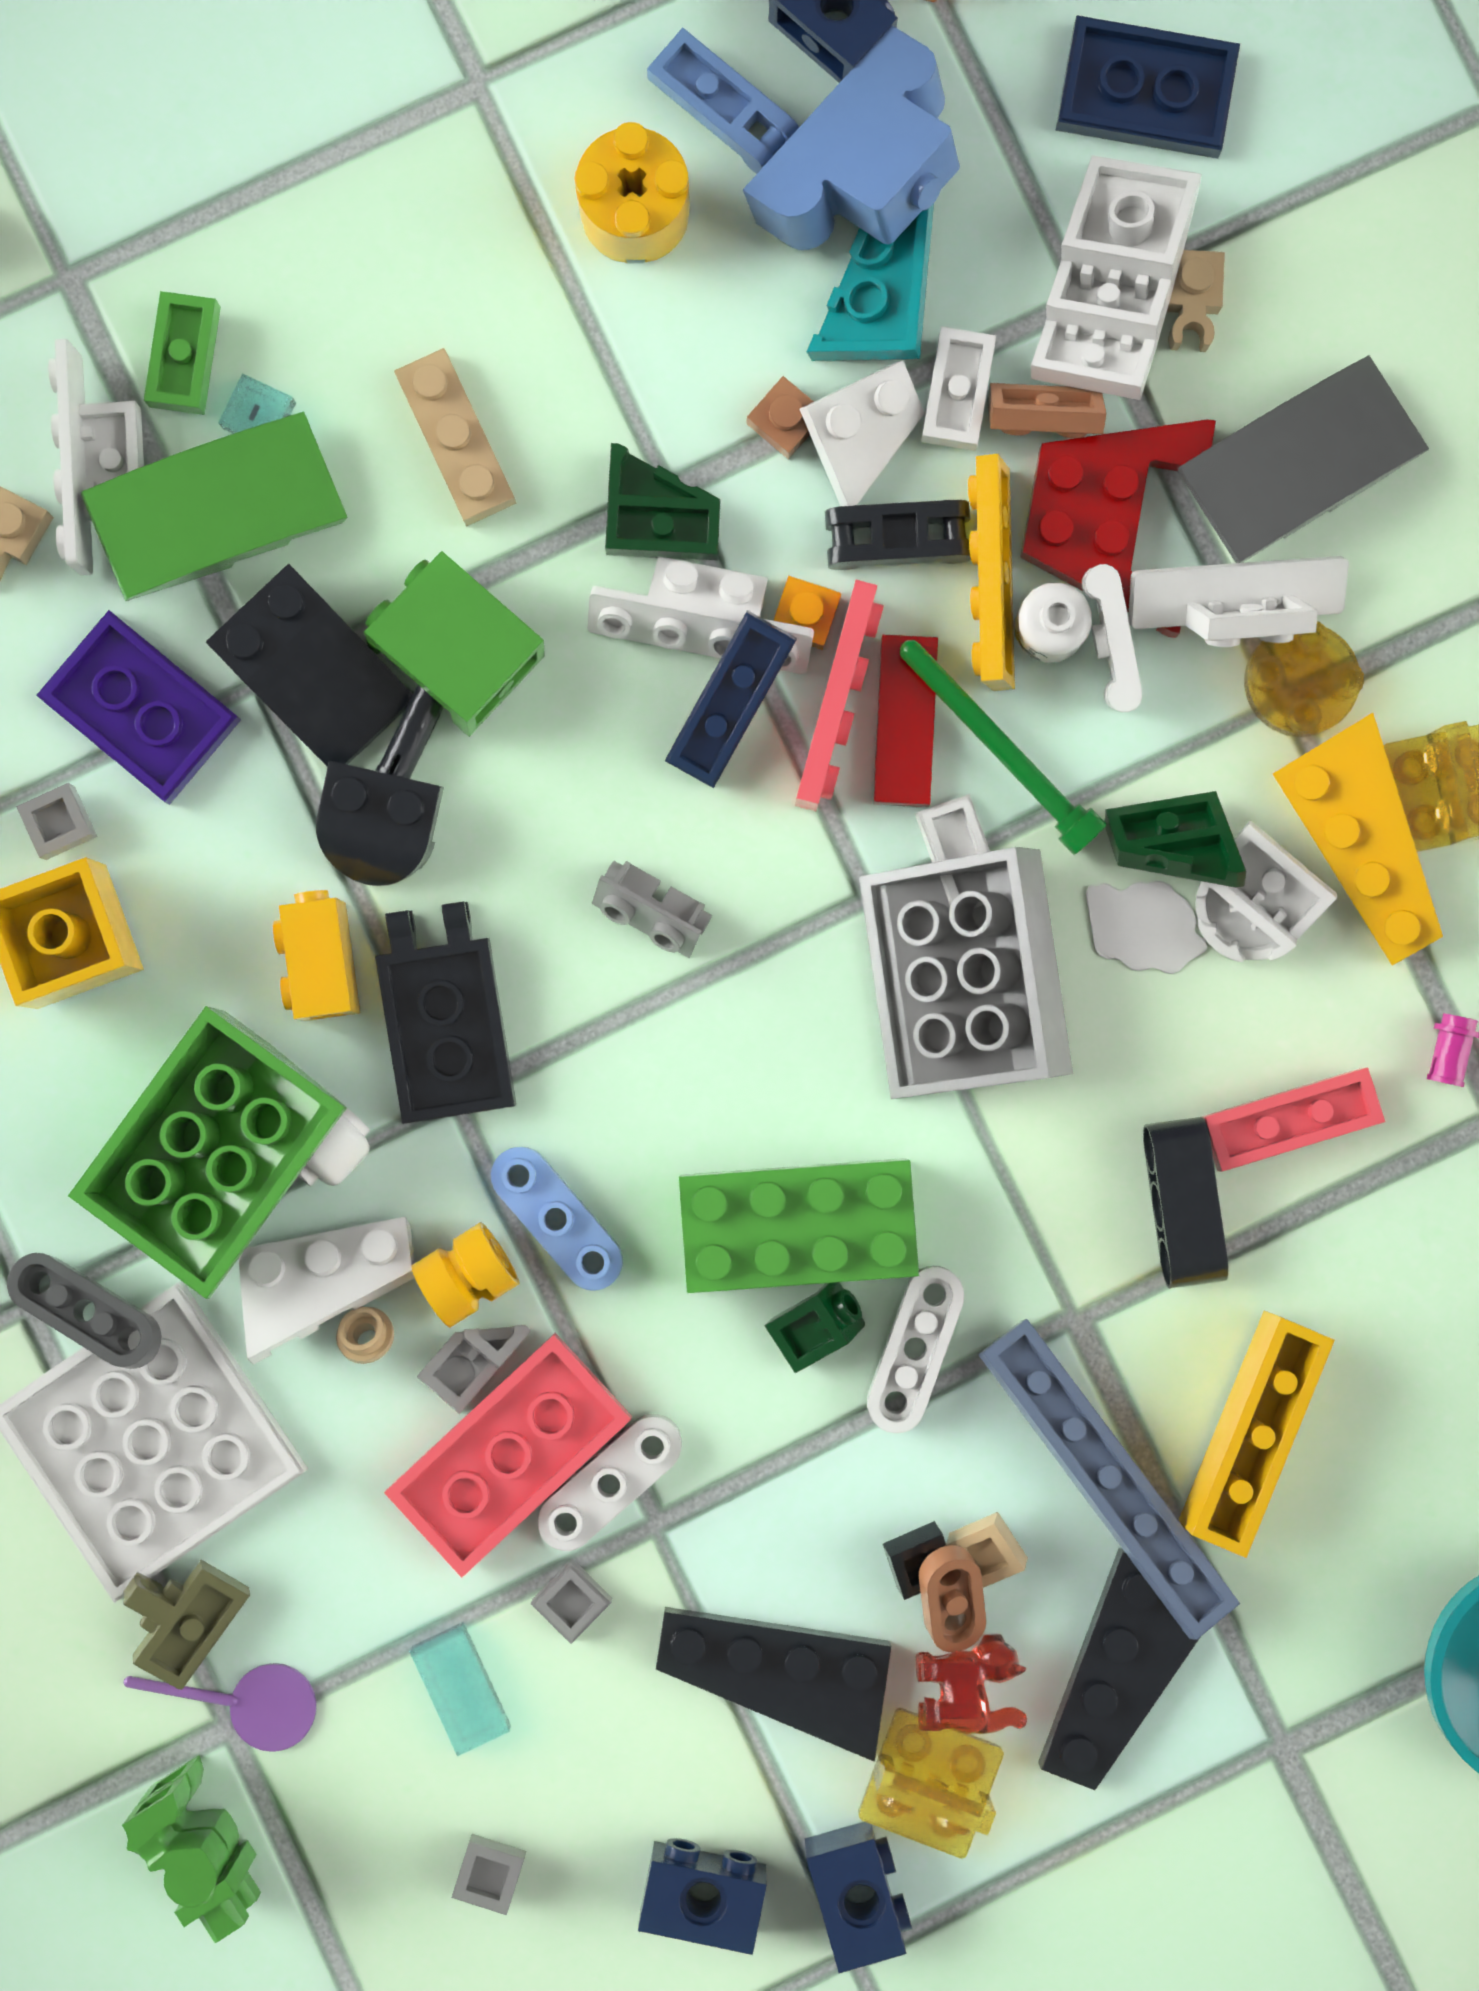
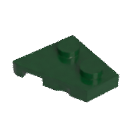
M611 443L605 539L606 555L654 558L661 556L675 559L718 561L721 499L698 486L691 487L684 484L678 475L659 465L655 468L631 455L627 447L619 443Z
M1216 791L1105 809L1104 822L1107 824L1105 829L1118 866L1235 888L1245 886L1246 869Z

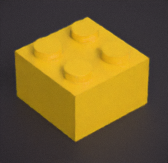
M85 857L0 889V965L15 1006L40 1009L144 970L106 864Z

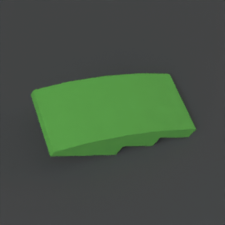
M304 411L190 448L81 492L83 502L125 601L232 568L237 561L287 546L292 539L342 524L348 518Z

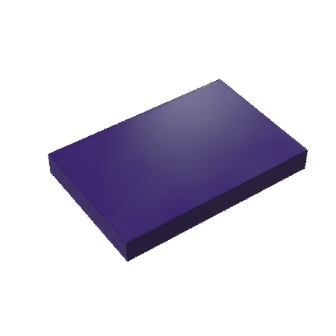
M110 610L105 613L36 695L169 805L242 720Z

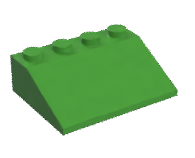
M205 1006L74 1186L68 1197L202 1297L210 1299L347 1107L270 1043L229 1013Z

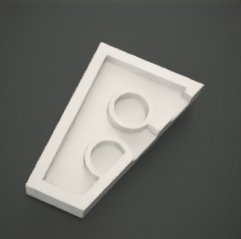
M400 1217L247 1247L238 1259L247 1359L254 1365L271 1356L273 1349L296 1337L302 1339L319 1330L320 1324L350 1308L356 1310L414 1279L411 1265L415 1263L411 1227L407 1218Z

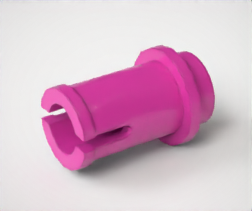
M1443 1013L1441 1024H1434L1433 1029L1439 1030L1430 1071L1426 1079L1464 1087V1078L1473 1039L1479 1038V1032H1476L1477 1020Z

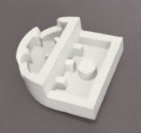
M1250 820L1234 837L1246 869L1245 886L1235 888L1200 881L1196 895L1198 927L1208 944L1218 953L1238 962L1265 959L1272 961L1286 955L1297 946V940L1337 899V893Z

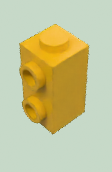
M314 890L294 894L295 903L279 905L280 920L273 922V938L277 953L279 955L285 954L288 976L281 977L280 980L281 997L285 1010H292L293 1018L300 1021L360 1014L346 903L336 897L329 898L328 890Z

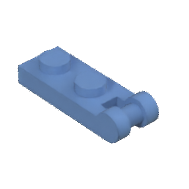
M683 27L647 68V77L650 82L740 155L745 164L756 174L799 128L790 115ZM756 121L760 122L767 129L759 140L748 132Z

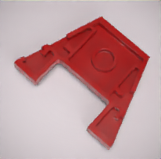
M1206 419L1042 443L1038 452L1020 558L1083 591L1082 578L1090 568L1103 564L1112 566L1118 571L1126 610L1129 612L1131 567L1148 468L1155 467L1178 472L1180 466L1212 447L1216 421ZM1181 626L1160 627L1156 631L1167 637L1176 638L1180 634Z

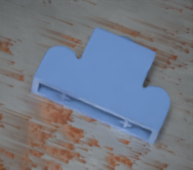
M891 26L745 186L743 192L756 224L792 248L810 250L828 240L834 230V216L839 214L880 242L891 244L922 210L930 208L938 198L941 189L960 168L951 128L938 119L944 109L945 95L934 53L927 46L896 27Z

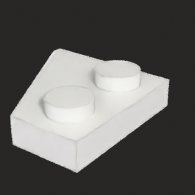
M903 360L895 362L799 409L840 506H854L860 502L925 414Z

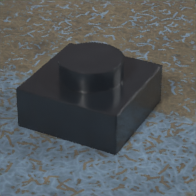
M935 1521L882 1544L896 1587L904 1600L921 1593L919 1570L926 1557L933 1551L947 1546L943 1533Z

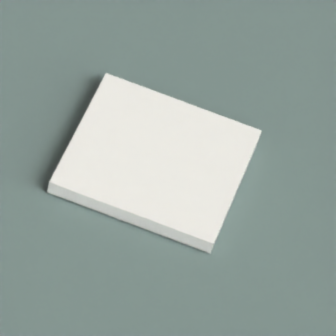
M182 1281L177 1282L140 1308L157 1321L162 1335L160 1349L154 1359L147 1365L137 1369L114 1366L83 1347L0 1404L1 1434L114 1603L124 1597V1589L137 1572L152 1578L309 1469ZM138 1330L132 1332L128 1338V1346L131 1350L135 1349L140 1342Z

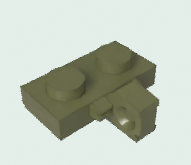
M202 1559L183 1585L170 1579L166 1586L163 1587L161 1583L137 1572L123 1591L125 1599L123 1605L143 1616L140 1620V1626L148 1634L133 1653V1664L178 1690H182L249 1598V1587Z

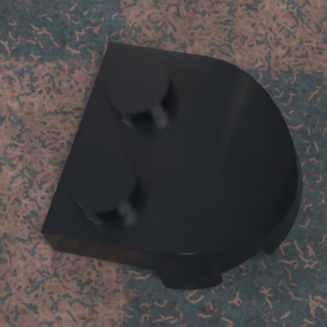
M329 760L316 819L317 840L323 854L339 872L352 880L366 885H393L409 878L426 864L434 849L435 842H432L444 787Z

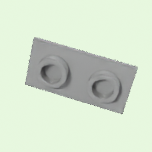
M614 860L605 876L601 875L592 904L600 908L601 912L609 920L620 925L629 924L647 934L659 948L672 953L679 952L690 958L700 934H703L713 916L704 911L705 904L698 902L672 886L662 902L654 899L653 895L659 887L661 880L628 861L622 865Z

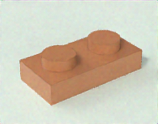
M990 383L988 411L991 429H999L1006 434L1016 436L1026 435L1031 431L1056 432L1067 438H1081L1087 434L1104 433L1107 413L1103 394L1100 392L1068 386Z

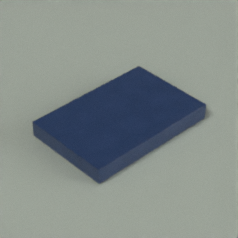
M1077 15L1072 31L1055 130L1218 159L1224 143L1240 43Z

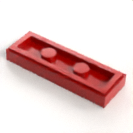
M882 634L873 805L930 806L936 694L902 659L900 647L907 640H915L937 661L938 637Z

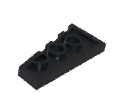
M1118 1548L1038 1761L1041 1770L1094 1791L1199 1640L1189 1639L1122 1548Z
M665 1607L656 1670L875 1762L892 1647L890 1641Z

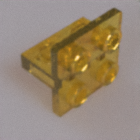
M1467 721L1444 725L1424 736L1384 744L1416 851L1422 852L1479 840V724L1468 726Z
M897 1708L859 1806V1818L877 1827L963 1859L968 1854L975 1832L977 1831L988 1836L994 1821L996 1811L989 1794L1004 1756L1002 1747L904 1708Z

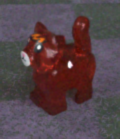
M984 1634L980 1643L971 1651H955L940 1656H933L929 1652H919L916 1654L917 1681L938 1683L940 1687V1698L938 1701L934 1698L924 1697V1702L918 1703L919 1730L942 1731L943 1729H949L961 1734H986L1001 1731L1009 1726L1017 1729H1022L1026 1726V1713L1016 1707H1004L995 1711L989 1709L984 1685L985 1681L1004 1683L1026 1671V1667L1019 1664L1017 1651L1005 1642L1001 1634Z

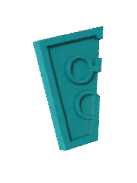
M934 204L927 210H922L891 244H884L859 228L849 251L851 259L839 287L834 286L826 306L829 311L818 335H813L806 351L811 361L920 359Z

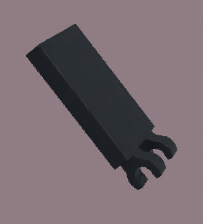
M465 901L441 905L448 944L417 949L413 910L385 914L392 953L376 955L375 961L402 1124L517 1105L490 938L473 940L469 904Z

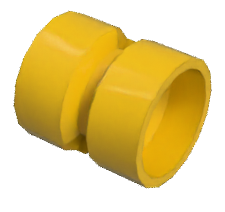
M482 1222L454 1238L453 1250L446 1251L438 1248L411 1265L415 1280L437 1316L449 1328L478 1311L479 1299L482 1297L492 1302L520 1284L515 1269L503 1248Z

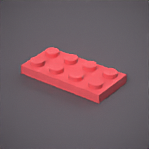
M554 1333L384 1493L462 1578L632 1419V1415L566 1343Z

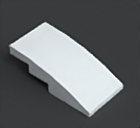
M1091 156L1061 245V263L1046 304V322L1031 363V379L1141 400L1185 247L1201 184V173Z

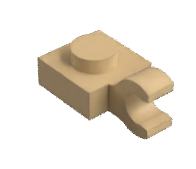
M1 486L0 581L11 558L27 565L54 518L47 510Z

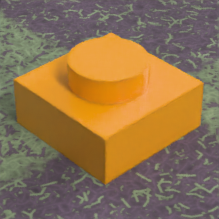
M788 575L773 621L812 628L814 630L812 647L823 650L842 593Z

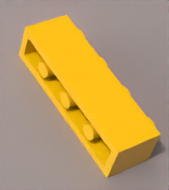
M1265 1310L1263 1311L1178 1520L1192 1536L1247 1558L1334 1344V1339Z

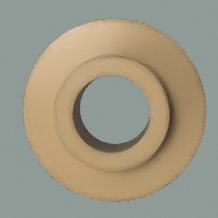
M360 1307L349 1311L341 1319L336 1333L339 1350L348 1360L358 1364H367L379 1360L389 1351L394 1340V1327L391 1320L383 1311L374 1307ZM368 1330L375 1331V1336L372 1340L365 1344H358V1339L363 1332Z

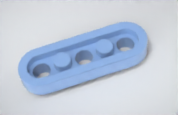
M514 1147L501 1153L491 1169V1182L500 1198L577 1286L591 1291L601 1290L610 1286L619 1276L623 1266V1254L614 1238L539 1152L529 1147ZM517 1164L525 1166L530 1175L527 1184L521 1187L514 1185L509 1178L511 1168ZM559 1208L565 1212L567 1222L562 1229H553L547 1224L546 1215L550 1209ZM595 1251L602 1255L604 1267L601 1271L593 1273L584 1267L583 1258L586 1253Z

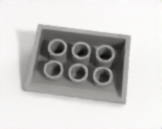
M1012 847L859 877L891 1099L1073 1074L1040 849ZM952 874L959 895L952 901L950 906L940 876ZM979 901L983 902L984 905L974 908Z

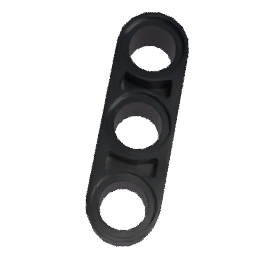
M1195 1117L1145 1124L1143 1127L1144 1152L1159 1257L1166 1286L1171 1289L1226 1281L1228 1279V1258L1211 1141L1204 1118Z

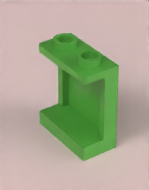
M441 551L431 562L426 559L422 560L411 570L404 582L406 588L392 603L388 599L384 600L371 612L366 620L368 628L364 631L368 647L378 655L382 652L447 709L451 713L452 722L470 737L545 657L544 640L448 555Z

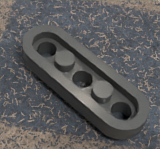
M31 1253L20 1258L11 1268L7 1279V1290L11 1300L17 1306L111 1365L127 1369H137L147 1365L157 1355L162 1340L161 1330L157 1321L148 1313L62 1260L44 1253ZM48 1275L50 1286L47 1291L41 1294L39 1283L44 1276ZM93 1302L95 1313L89 1321H85L83 1311L89 1303ZM138 1330L140 1342L135 1349L131 1350L128 1346V1338L132 1332Z

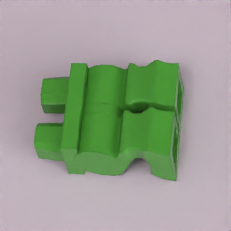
M199 1754L151 1785L138 1805L122 1824V1827L128 1838L127 1850L138 1854L146 1861L150 1872L161 1869L165 1870L164 1888L167 1896L174 1903L179 1904L174 1913L182 1926L186 1927L199 1918L214 1943H217L246 1923L249 1917L246 1909L258 1900L261 1891L248 1872L257 1854L248 1840L239 1845L237 1825L227 1810L207 1809L190 1811L186 1808L188 1802L202 1783L204 1768Z

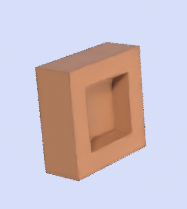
M782 376L747 416L746 424L789 460L810 436L799 409L814 401L786 377Z

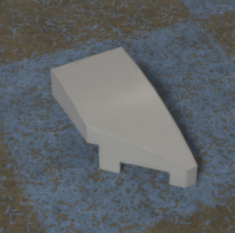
M516 1325L513 1327L464 1329L462 1332H455L417 1375V1378L460 1415L531 1332V1329L526 1325Z

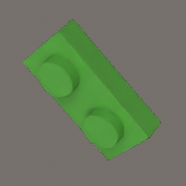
M160 291L143 400L149 408L205 415L221 306L216 298Z

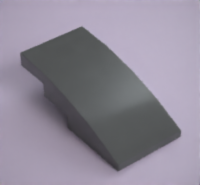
M1368 355L1229 435L1180 466L1178 473L1235 563H1244L1278 540L1287 538L1326 512H1332L1427 452L1429 447L1376 364Z

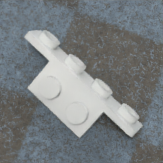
M55 339V358L49 359L48 376L53 392L57 393L58 414H52L51 434L54 445L57 449H60L61 469L55 470L53 474L55 496L58 503L62 504L63 525H58L56 529V545L60 558L65 560L68 566L81 576L93 575L91 518L81 497V492L144 466L141 407L136 401L85 404L82 355L68 339Z
M658 556L648 596L600 586L592 587L589 596L587 629L590 633L611 638L625 639L721 659L746 611L749 610L757 616H761L768 577ZM764 619L797 638L780 671L805 674L808 668L814 630L808 627Z
M1342 556L1136 570L1131 574L1129 625L1134 629L1187 626L1204 638L1206 644L1216 647L1237 646L1240 644L1241 638L1259 637L1260 640L1272 643L1290 642L1293 640L1294 634L1316 633L1318 615L1340 614L1343 612L1349 561Z

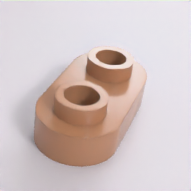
M957 1545L941 1547L926 1557L919 1570L924 1624L939 1649L945 1652H959L974 1645L981 1638L986 1628L982 1575L968 1550Z

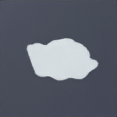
M1162 881L1136 882L1120 891L1109 884L1103 883L1098 886L1090 885L1087 889L1086 898L1094 947L1101 957L1118 959L1128 968L1135 971L1156 968L1164 973L1174 974L1179 972L1187 962L1206 951L1208 947L1206 940L1195 932L1196 917L1193 909L1181 895L1174 892L1169 884Z

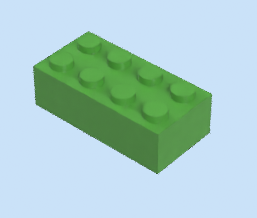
M899 1158L682 1174L679 1176L687 1293L919 1276L911 1162L909 1159Z

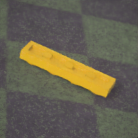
M999 454L976 456V475H970L968 479L970 506L972 510L977 509V530L970 532L969 550L973 565H978L979 586L971 588L970 604L973 619L975 621L979 620L980 642H974L972 645V667L975 676H981V682L992 691L1014 690L1010 468Z

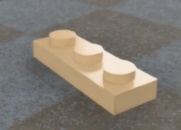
M445 348L394 370L466 527L517 504Z

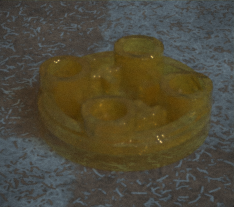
M1317 621L1316 633L1294 634V638L1290 642L1272 643L1262 640L1250 655L1244 674L1246 697L1255 715L1272 730L1293 737L1317 735L1338 724L1351 711L1364 684V673L1359 667L1351 647L1340 635L1326 628L1319 621Z

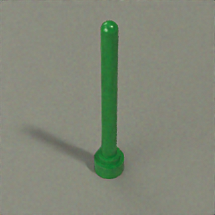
M907 640L901 645L900 655L902 659L1058 822L1054 826L1061 833L1058 839L1073 855L1081 851L1105 828L1107 824L1092 808L1086 811L1080 804L1074 807L920 643L915 640Z

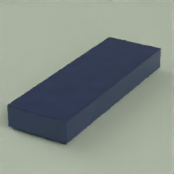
M747 610L669 751L665 762L714 788L797 638Z

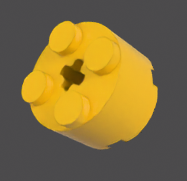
M636 122L623 123L617 129L603 134L590 144L579 161L574 177L580 217L584 232L589 241L603 255L612 260L627 263V260L645 259V262H650L670 253L683 238L687 230L690 213L689 177L681 153L666 137L653 130L646 129Z

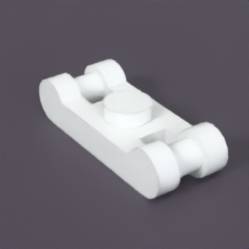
M1107 564L1098 565L1090 568L1084 574L1082 589L1089 598L1096 600L1101 623L1091 626L1097 658L1107 657L1112 679L1105 686L1104 700L1114 710L1130 712L1135 710L1141 703L1142 687L1121 579L1118 571Z

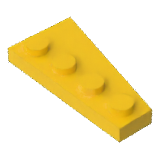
M1374 713L1369 714L1273 773L1276 781L1392 966L1443 937Z

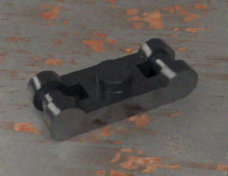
M939 500L829 508L825 511L826 530L832 533V547L827 550L828 568L832 570H849L860 566L927 562L956 564L968 562L971 560L969 539H966L965 523L971 520L970 503L966 500ZM938 523L943 525L944 539L929 540L928 524ZM870 527L871 544H855L854 529Z

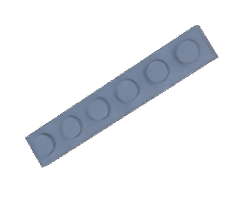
M1028 1319L1021 1320L978 1354L1189 1639H1199L1241 1604Z

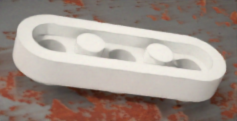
M934 1265L919 1269V1276L909 1279L867 1395L869 1414L874 1423L886 1432L904 1433L916 1427L921 1421L962 1310L965 1296L962 1283L954 1273L944 1267ZM934 1283L941 1285L944 1289L943 1299L937 1304L927 1303L923 1296L925 1288ZM914 1337L922 1339L925 1343L924 1352L916 1358L909 1357L904 1352L905 1343ZM897 1391L904 1394L906 1402L902 1409L890 1411L885 1407V1398L889 1393Z
M647 1414L641 1416L546 1499L538 1515V1529L543 1540L552 1548L560 1551H572L586 1544L674 1466L680 1456L682 1447L681 1433L677 1425L664 1415ZM649 1436L658 1437L664 1445L662 1452L658 1455L645 1453L642 1448V1441ZM607 1474L616 1476L620 1482L619 1490L615 1493L604 1492L599 1486V1479ZM561 1513H570L575 1517L577 1526L572 1531H563L557 1526L556 1517Z

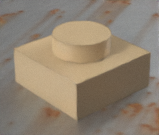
M998 1512L950 1532L946 1542L947 1546L957 1545L968 1550L981 1571L983 1588L1025 1570L1028 1557Z

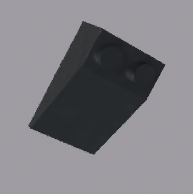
M289 563L206 641L208 646L327 767L329 760L349 764L406 710L413 695Z

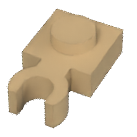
M1183 250L1167 312L1179 313L1168 335V344L1171 350L1177 351L1183 339L1182 331L1188 329L1194 330L1200 337L1199 352H1206L1211 345L1215 330L1212 321L1206 314L1218 315L1223 307L1225 252Z

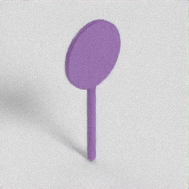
M279 1663L264 1664L250 1670L241 1678L232 1694L188 1686L178 1690L166 1682L134 1676H127L123 1682L127 1688L230 1706V1717L237 1734L250 1746L269 1752L282 1751L300 1742L313 1725L317 1709L315 1693L307 1678L295 1668Z

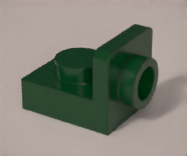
M840 1282L825 1283L816 1293L774 1316L764 1326L796 1374L848 1345L864 1328L865 1321L862 1318L861 1307L856 1297L849 1290L844 1289Z

